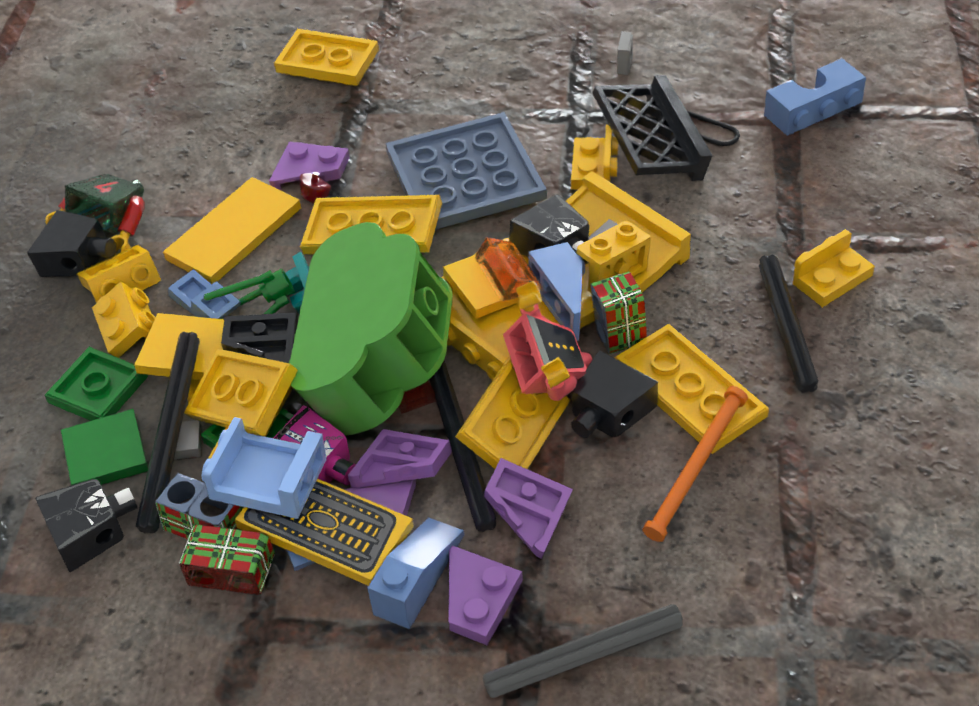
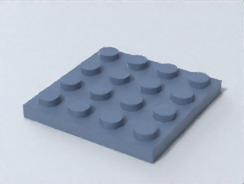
M505 112L385 143L387 155L406 196L440 195L442 206L435 230L547 199V189Z

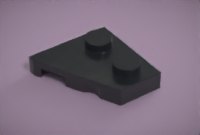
M293 312L225 316L221 340L222 348L227 351L289 363L298 325L297 314Z

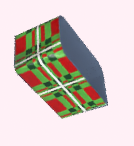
M629 271L591 283L596 331L608 354L626 350L647 337L644 297Z
M177 473L155 502L163 530L188 539L191 529L195 525L241 530L237 528L235 518L244 507L209 499L204 482ZM190 499L188 502L182 503L184 500ZM204 502L225 511L218 516L209 517L201 512L200 505Z

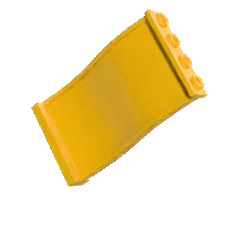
M593 171L583 177V185L566 200L569 205L588 221L590 226L589 236L609 219L617 224L629 221L651 236L647 269L633 277L641 292L661 278L675 263L681 265L690 258L691 234ZM509 237L474 254L476 255L505 244L528 272L529 258L509 247ZM589 262L585 265V273L582 275L580 329L595 321L592 294L587 291ZM442 276L441 278H443L449 284L446 278ZM449 284L452 289L453 298L447 345L455 347L470 364L478 365L493 381L503 364L510 357L503 334L522 316L519 303L476 319ZM543 300L541 303H538L541 315L549 321L559 324Z

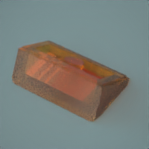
M486 237L476 253L475 259L501 301L518 298L516 288L532 281L536 283L539 291L541 290V284L514 242Z

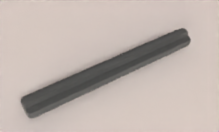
M670 604L492 670L483 675L485 689L490 697L495 698L674 631L683 626L681 612L675 604Z

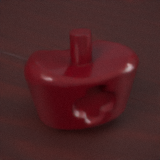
M303 173L300 175V194L305 200L314 204L316 198L328 197L331 186L319 177V173Z

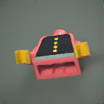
M532 281L516 288L520 298L519 307L522 316L503 334L522 393H548L551 400L559 401L576 388L577 381L586 374L587 367L593 358L591 354L580 351L574 332L570 328L551 322L541 315L538 303L542 302V297L538 286Z

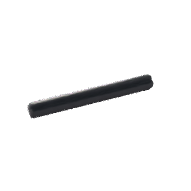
M773 254L770 256L764 255L759 260V269L797 388L802 393L814 392L818 388L819 380L779 260Z

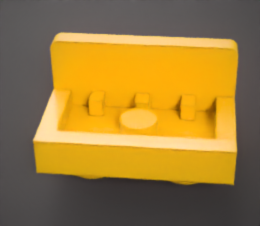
M121 281L105 296H102L92 307L107 351L117 358L122 356L142 337L147 338L156 318L148 306L150 301L147 295L137 287L133 289Z

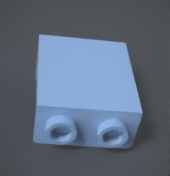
M234 417L228 429L223 430L220 434L218 447L212 458L207 459L203 465L202 480L205 482L209 499L298 519L327 460L323 435L307 431L302 443L297 444L247 433L244 428L243 419Z

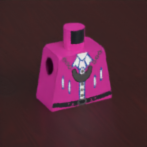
M303 405L276 434L274 439L301 444L307 431L321 433L323 435L327 460L317 479L327 483L335 479L344 485H349L348 474L356 464L349 461L350 452L347 438L341 431Z

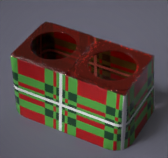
M195 525L191 529L179 564L188 586L261 595L275 553L269 537L262 533Z

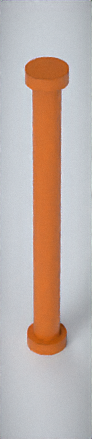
M736 386L727 388L724 393L725 401L653 520L645 523L642 531L651 540L656 542L664 541L668 534L666 530L668 524L738 407H743L747 402L748 395L742 389Z

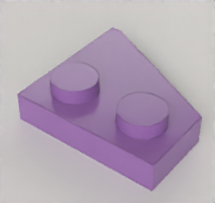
M383 429L348 474L350 485L353 488L434 477L452 452L450 442L445 439Z

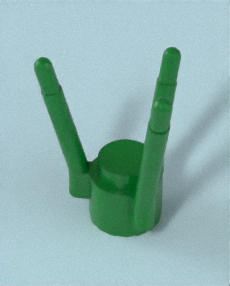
M281 268L273 273L269 270L260 276L206 293L204 299L211 300L258 285L259 289L238 299L240 306L263 295L268 303L275 301L264 314H275L280 308L290 303L288 296L295 293V289Z

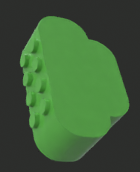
M371 222L360 223L333 234L321 244L312 257L289 361L291 365L298 369L291 386L320 417L344 435H353L367 431L386 421L398 408L404 391L416 388L429 380L438 371L445 359L453 298L452 289L443 278L437 275L421 254L418 244L411 236L407 234H394L386 237L379 225Z

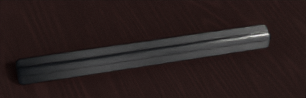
M181 332L178 337L136 520V527L142 533H156L159 529L160 518L155 502L169 484L200 343L197 334L194 332Z
M444 360L438 371L429 379L447 438L450 442L476 530L479 532L493 530L496 527V517L492 505L484 497L486 486L476 455L455 437L465 422Z

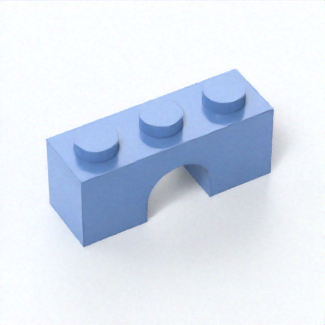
M841 58L817 69L815 89L803 88L793 80H790L767 90L764 116L784 134L790 135L862 103L866 77Z

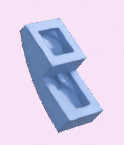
M194 269L168 288L169 297L197 317L223 319L240 306V301L232 294L205 300L204 295L206 293L223 288V286L217 281L210 284Z

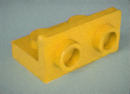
M606 124L605 138H574L571 173L572 190H578L583 185V177L592 171L611 182V177H617V157L612 156H618V141L615 136H612L609 124Z
M623 221L577 246V254L590 263L587 291L592 294L591 283L628 271L633 277L645 271L648 266L651 236L631 222Z
M846 229L835 236L828 237L822 244L809 252L802 253L794 265L793 285L822 308L872 277L875 266L850 248L852 233Z
M135 245L114 255L112 258H108L77 273L82 286L91 291L96 303L120 281L133 289L137 287L141 290L161 281L149 251L139 245Z

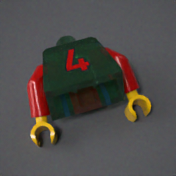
M102 174L65 185V197L58 207L61 208V211L95 218L100 222L103 230L116 233L119 231V235L111 238L116 243V252L119 249L123 252L131 248L128 239L134 236L144 211L145 203L142 199L144 188L138 180L127 181L110 174ZM52 212L46 216V225L50 221L55 212Z

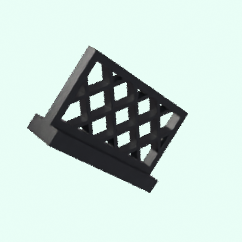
M655 75L652 84L594 86L592 94L635 175L687 173L691 181L704 180L713 155L666 75ZM635 96H646V97H647V100H646L647 102H645V101H643V100H641V99H639V98H637V97H635ZM607 97H614L620 100L621 102L617 103L615 101L608 99ZM626 104H629L641 111L638 113L625 106ZM646 113L656 117L658 122L646 117ZM619 114L631 120V123L629 124L617 118V115ZM640 124L652 131L648 133L636 127V125ZM659 133L667 137L669 142L657 137L656 135ZM628 135L634 136L643 142L639 144L629 139ZM650 144L663 150V153L660 154L647 146ZM671 154L679 158L680 161L677 162L667 156ZM641 155L655 163H641L639 156Z

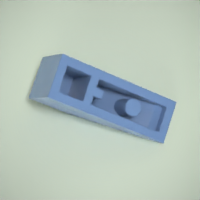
M568 242L529 251L528 273L538 284L543 302L558 323L570 328L574 332L576 340L579 341L582 275L585 273L583 258L575 253Z
M428 518L388 554L367 588L373 615L410 629L449 562L451 546L458 547L464 536V530Z

